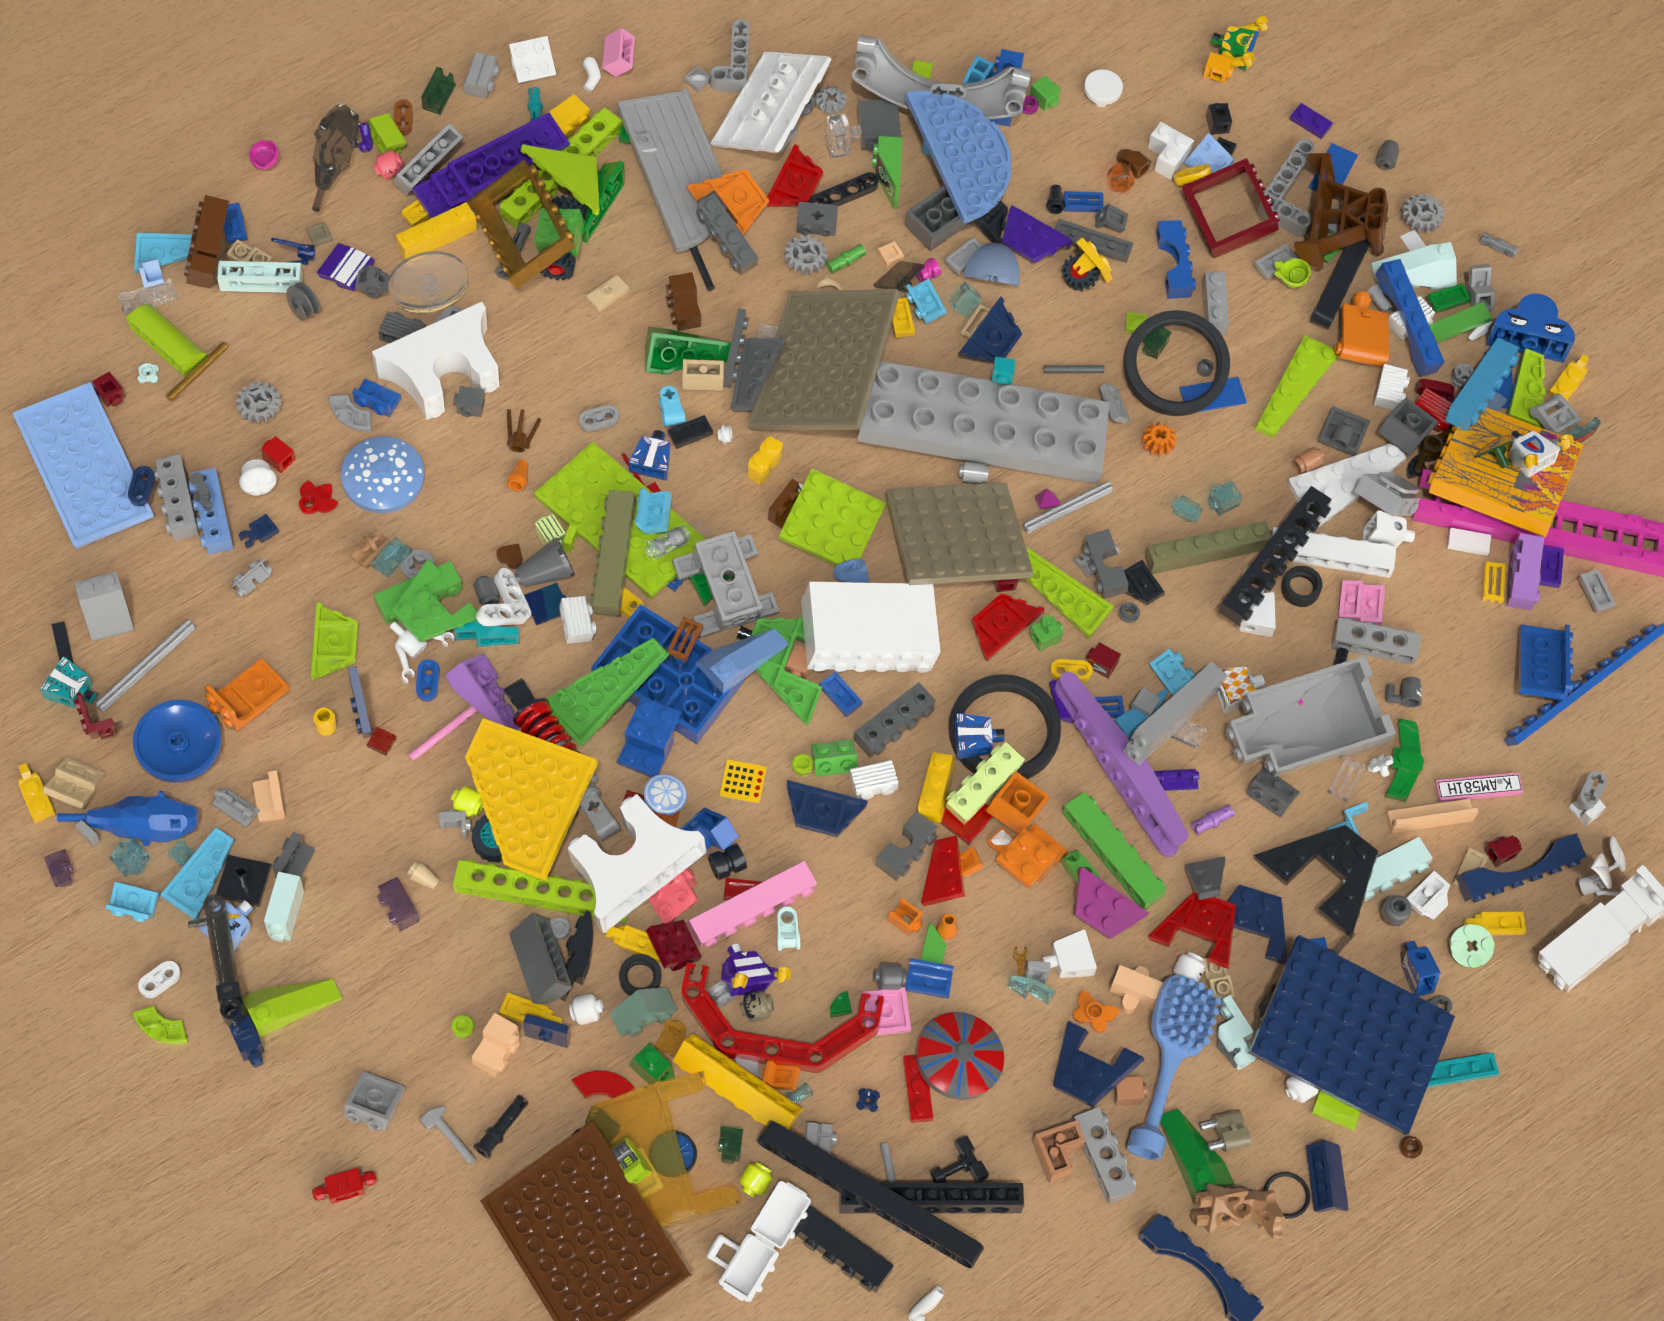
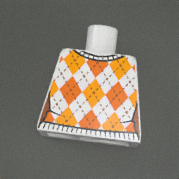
M1247 667L1221 669L1228 676L1216 694L1223 712L1226 714L1242 707L1245 695L1256 691L1257 688L1264 687L1265 681L1262 675L1251 677Z

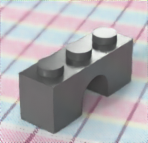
M1109 529L1086 535L1082 548L1085 556H1089L1091 561L1088 563L1091 574H1095L1097 578L1095 585L1098 593L1101 592L1105 599L1128 592V581L1123 567L1111 568L1103 562L1105 558L1115 555V545Z
M917 811L905 824L902 833L910 841L911 845L907 848H899L890 842L877 857L876 866L895 881L900 876L904 877L911 868L909 865L914 860L917 862L922 857L923 849L926 845L931 846L937 838L936 831L938 826Z

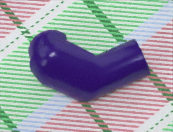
M363 122L359 124L362 142L359 143L358 147L361 152H369L373 148L369 123Z

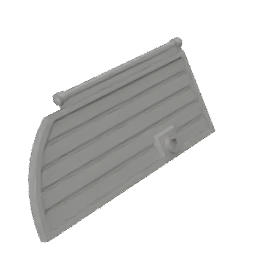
M683 89L681 92L617 102V110L675 252L684 251L702 243L710 234L705 223L701 222L696 215L697 204L715 193L712 192L699 202H696L687 190V186L693 183L698 184L708 179H716L722 177L723 174L691 100L689 90Z

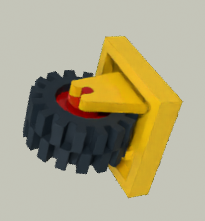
M1082 237L1076 242L1082 254L1075 253V257L1070 255V260L1066 259L1064 261L1065 266H1062V275L1066 283L1075 291L1077 289L1083 291V288L1089 290L1090 285L1094 287L1095 281L1098 282L1099 280L1098 275L1106 283L1113 279L1110 273L1112 269L1108 265L1107 259L1103 255L1098 254L1097 248L1090 240L1086 242Z

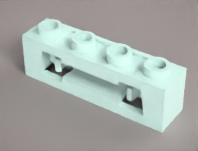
M219 261L217 279L220 291L287 293V289L290 286L303 282L301 263ZM231 267H244V272H242L241 268H238L237 272H233ZM277 268L291 269L290 273H284L283 269H280V273H278Z

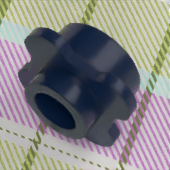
M860 1089L858 1091L859 1101L856 1103L857 1109H867L870 1112H876L878 1110L877 1100L880 1098V1093L876 1090Z

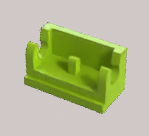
M389 113L369 118L368 123L371 137L379 152L382 154L389 150H394L396 153L399 152L401 154L403 151L399 147L405 146L406 140Z

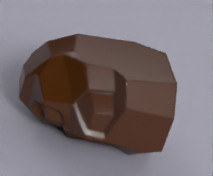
M1121 149L1118 152L1117 161L1119 165L1131 177L1139 179L1151 166V160L1139 151Z

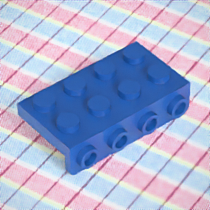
M1521 624L1519 629V693L1566 700L1568 692L1571 693L1574 683L1573 680H1570V676L1573 673V664H1570L1573 656V648H1570L1573 632H1570V625L1565 624L1562 631Z

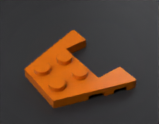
M746 169L687 186V190L696 202L714 192L737 222L736 226L743 236L769 203V199Z

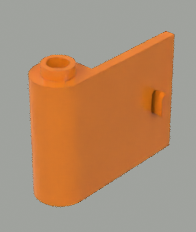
M1343 303L1342 338L1335 344L1334 348L1337 358L1383 368L1389 358L1388 313Z

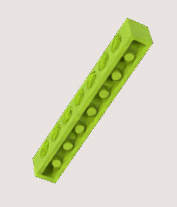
M604 107L600 112H596L587 124L582 125L578 133L568 138L570 145L561 151L596 157L620 134L622 120ZM539 168L537 176L546 184L544 189L548 190L552 197H554L563 187L552 179L553 176L550 173ZM527 179L522 186H518L508 199H504L499 206L500 217L517 230L520 223H527L544 207L530 179Z
M470 859L458 861L453 881V889L456 893L584 916L585 912L589 911L591 918H595L596 895L590 884H585L582 880L574 879L569 881L564 880L560 876L552 875L551 877L547 876L546 880L543 881L511 868H499L498 865L492 863L483 865ZM477 875L484 877L481 881L473 880ZM498 879L506 881L502 885L495 884V881ZM520 883L527 885L524 889H518L516 886ZM541 887L549 889L546 893L538 892V889ZM563 891L570 893L567 897H561L559 894ZM584 895H589L592 897V899L589 901H583L581 897ZM628 915L618 923L627 924Z

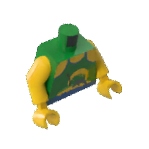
M1259 16L1256 22L1243 26H1229L1225 36L1214 32L1211 44L1221 47L1219 55L1233 59L1231 67L1246 70L1247 67L1252 65L1251 61L1255 60L1252 52L1259 34L1258 29L1266 31L1268 20L1266 16Z

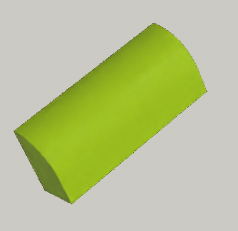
M151 304L141 305L126 316L128 327L183 377L208 356Z

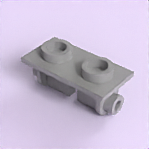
M265 558L261 562L255 560L247 567L250 571L245 575L240 573L231 580L234 584L230 589L235 586L237 588L235 592L240 598L247 596L249 592L257 587L251 580L255 579L260 584L271 576L272 568L269 565H263V562L266 560Z
M226 787L222 790L220 788L217 789L214 794L217 798L212 802V805L244 827H247L260 812L259 809Z

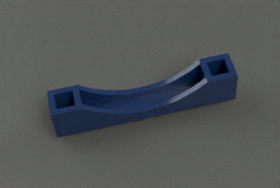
M1575 833L1550 843L1544 855L1529 869L1502 873L1481 867L1456 877L1464 901L1473 900L1476 903L1486 899L1485 895L1488 893H1492L1495 896L1505 892V887L1511 886L1514 889L1524 885V880L1530 879L1531 882L1542 879V874L1546 872L1553 875L1561 872V867L1568 865V868L1581 864L1580 860L1587 856L1578 834Z
M1158 1214L1139 1236L1138 1239L1153 1253L1179 1258L1201 1271L1216 1289L1223 1305L1225 1317L1229 1321H1253L1263 1310L1262 1302L1254 1294L1250 1295L1245 1291L1243 1284L1236 1278L1232 1279L1226 1274L1227 1271L1221 1264L1214 1263L1203 1248H1197L1191 1242V1238L1185 1232H1179L1168 1217Z

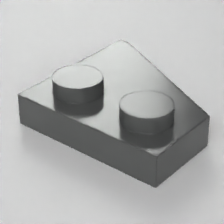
M1225 856L1185 864L1186 875L1198 900L1220 895L1226 862Z

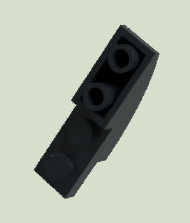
M586 911L583 917L580 916L575 925L577 930L574 936L570 935L566 943L569 958L565 968L572 986L574 982L580 985L584 984L591 964L593 925L589 911ZM570 990L559 999L566 1001Z

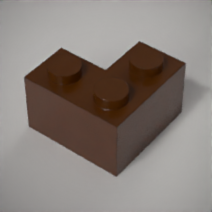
M693 273L669 276V284L666 285L667 296L665 297L667 307L672 309L670 313L672 324H676L677 331L701 327V313L697 302V287Z

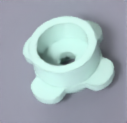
M145 363L138 367L139 376L137 379L140 383H156L158 381L157 372L159 368L157 365Z

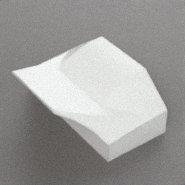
M1434 871L1406 899L1409 900L1412 909L1417 913L1434 920L1449 905L1447 892L1451 885Z

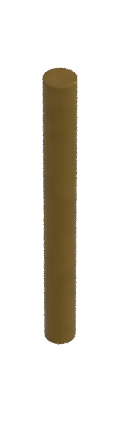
M222 342L166 395V398L169 401H173L229 348L228 345Z

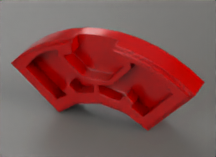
M608 1071L586 1072L572 1079V1083L585 1099L593 1095H604L618 1103L635 1090V1087L627 1079Z

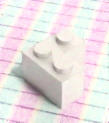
M1160 122L1151 134L1148 149L1159 154L1154 171L1172 180L1173 175L1191 154L1194 140Z

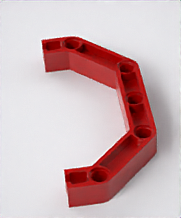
M686 964L681 988L682 1000L714 1047L730 1059L738 1058L765 1065L767 1061H772L776 1065L797 1066L800 1071L820 1073L878 1034L884 1007V996L878 995L875 1005L878 1007L875 1013L866 1012L865 1003L868 1004V999L871 996L867 993H862L857 1016L815 1044L734 1031L706 991L710 974L709 966L702 965V978L698 983L690 981L691 974H694L695 964ZM690 991H697L699 993L694 998L687 996ZM865 1021H872L874 1026L866 1028L862 1024ZM726 1040L734 1042L729 1048L722 1045ZM769 1048L778 1050L775 1055H768L766 1053ZM818 1055L822 1060L819 1063H813L810 1060L811 1057Z

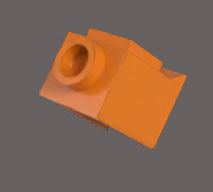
M901 898L898 908L894 912L890 911L887 921L909 935L912 931L916 933L922 926L923 913L904 898ZM905 915L912 920L910 924L902 920Z

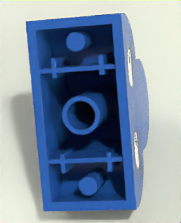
M1533 293L1522 298L1517 309H1507L1498 315L1486 340V346L1491 347L1496 339L1500 338L1518 346V353L1522 354L1527 348L1544 355V359L1564 363L1574 344L1575 334L1567 322L1558 318V308L1551 298L1543 294Z

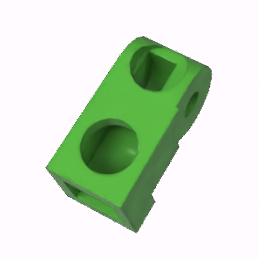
M1074 850L1061 858L1064 869L1071 875L1077 885L1079 880L1077 871L1079 867L1085 868L1098 878L1100 877L1098 872L1078 850Z

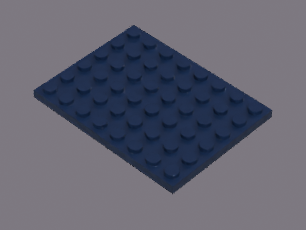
M1298 935L1248 1053L1407 1135L1410 1133L1455 1016L1315 942Z

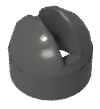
M1209 359L1201 360L1197 366L1198 374L1203 377L1210 376L1214 368L1212 361Z

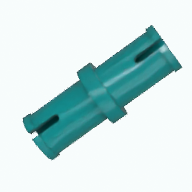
M533 87V93L531 88L528 89L529 102L527 108L530 111V122L542 116L543 103L540 100V89L538 87Z

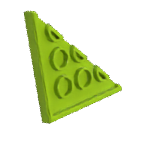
M522 145L521 152L530 156L533 159V163L543 171L546 170L553 176V180L563 188L566 187L573 193V197L583 205L586 204L591 208L594 215H598L597 157Z

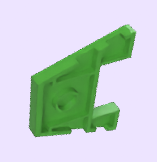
M429 559L392 609V614L419 643L445 634V631L453 628H462L467 623L478 622L476 619L478 611L470 602L451 615L426 588L441 577V571Z

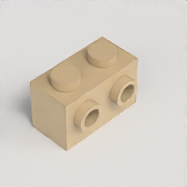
M683 359L682 389L723 391L724 361Z

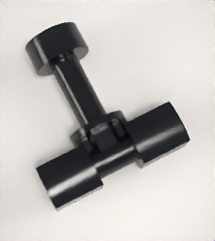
M968 1136L955 1141V1147L960 1154L958 1162L942 1170L939 1166L930 1170L934 1183H946V1177L962 1169L965 1173L970 1171L976 1183H980L989 1177L983 1162L976 1159L974 1155L975 1148Z

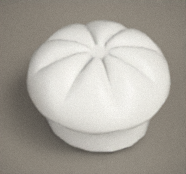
M251 460L246 462L241 468L239 485L247 494L253 496L265 495L275 487L277 477L265 461Z

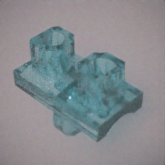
M395 537L388 545L383 547V551L371 563V566L384 576L389 577L412 552V548L403 544Z

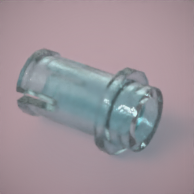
M804 1083L791 1093H786V1097L797 1105L813 1095V1091L807 1083Z

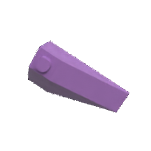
M485 654L462 661L445 675L456 693L487 719L515 730L520 729V727L513 723L515 715L513 708L510 704L506 703L504 688L499 687L496 680L499 677L497 671Z

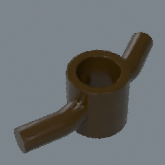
M1448 429L1438 435H1428L1425 437L1418 449L1419 457L1415 466V472L1422 473L1425 462L1436 460L1444 446L1443 441L1448 439L1450 433H1453L1452 429Z

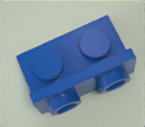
M366 378L359 389L354 388L352 391L353 400L357 405L370 408L376 414L391 417L402 399L401 394Z

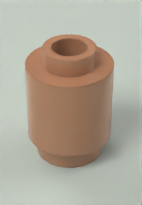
M1311 447L1296 455V458L1292 460L1293 466L1299 474L1307 473L1323 464L1324 455L1319 448Z

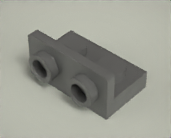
M1266 768L1258 774L1246 792L1248 796L1280 818L1300 793V791L1280 777H1273Z

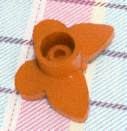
M1081 991L1078 999V1006L1080 1008L1074 1011L1073 1019L1080 1023L1088 1021L1091 1023L1093 1030L1103 1033L1107 1028L1106 1022L1114 1020L1119 1013V1009L1111 1005L1102 1006L1099 1002H1095L1094 998L1087 991Z

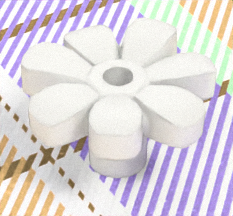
M1380 755L1377 759L1373 758L1369 761L1370 764L1367 766L1369 772L1379 771L1382 777H1386L1389 775L1387 766L1393 764V758L1390 755Z

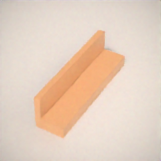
M1470 799L1390 810L1387 811L1386 817L1391 834L1473 822L1479 811L1478 808L1472 809Z

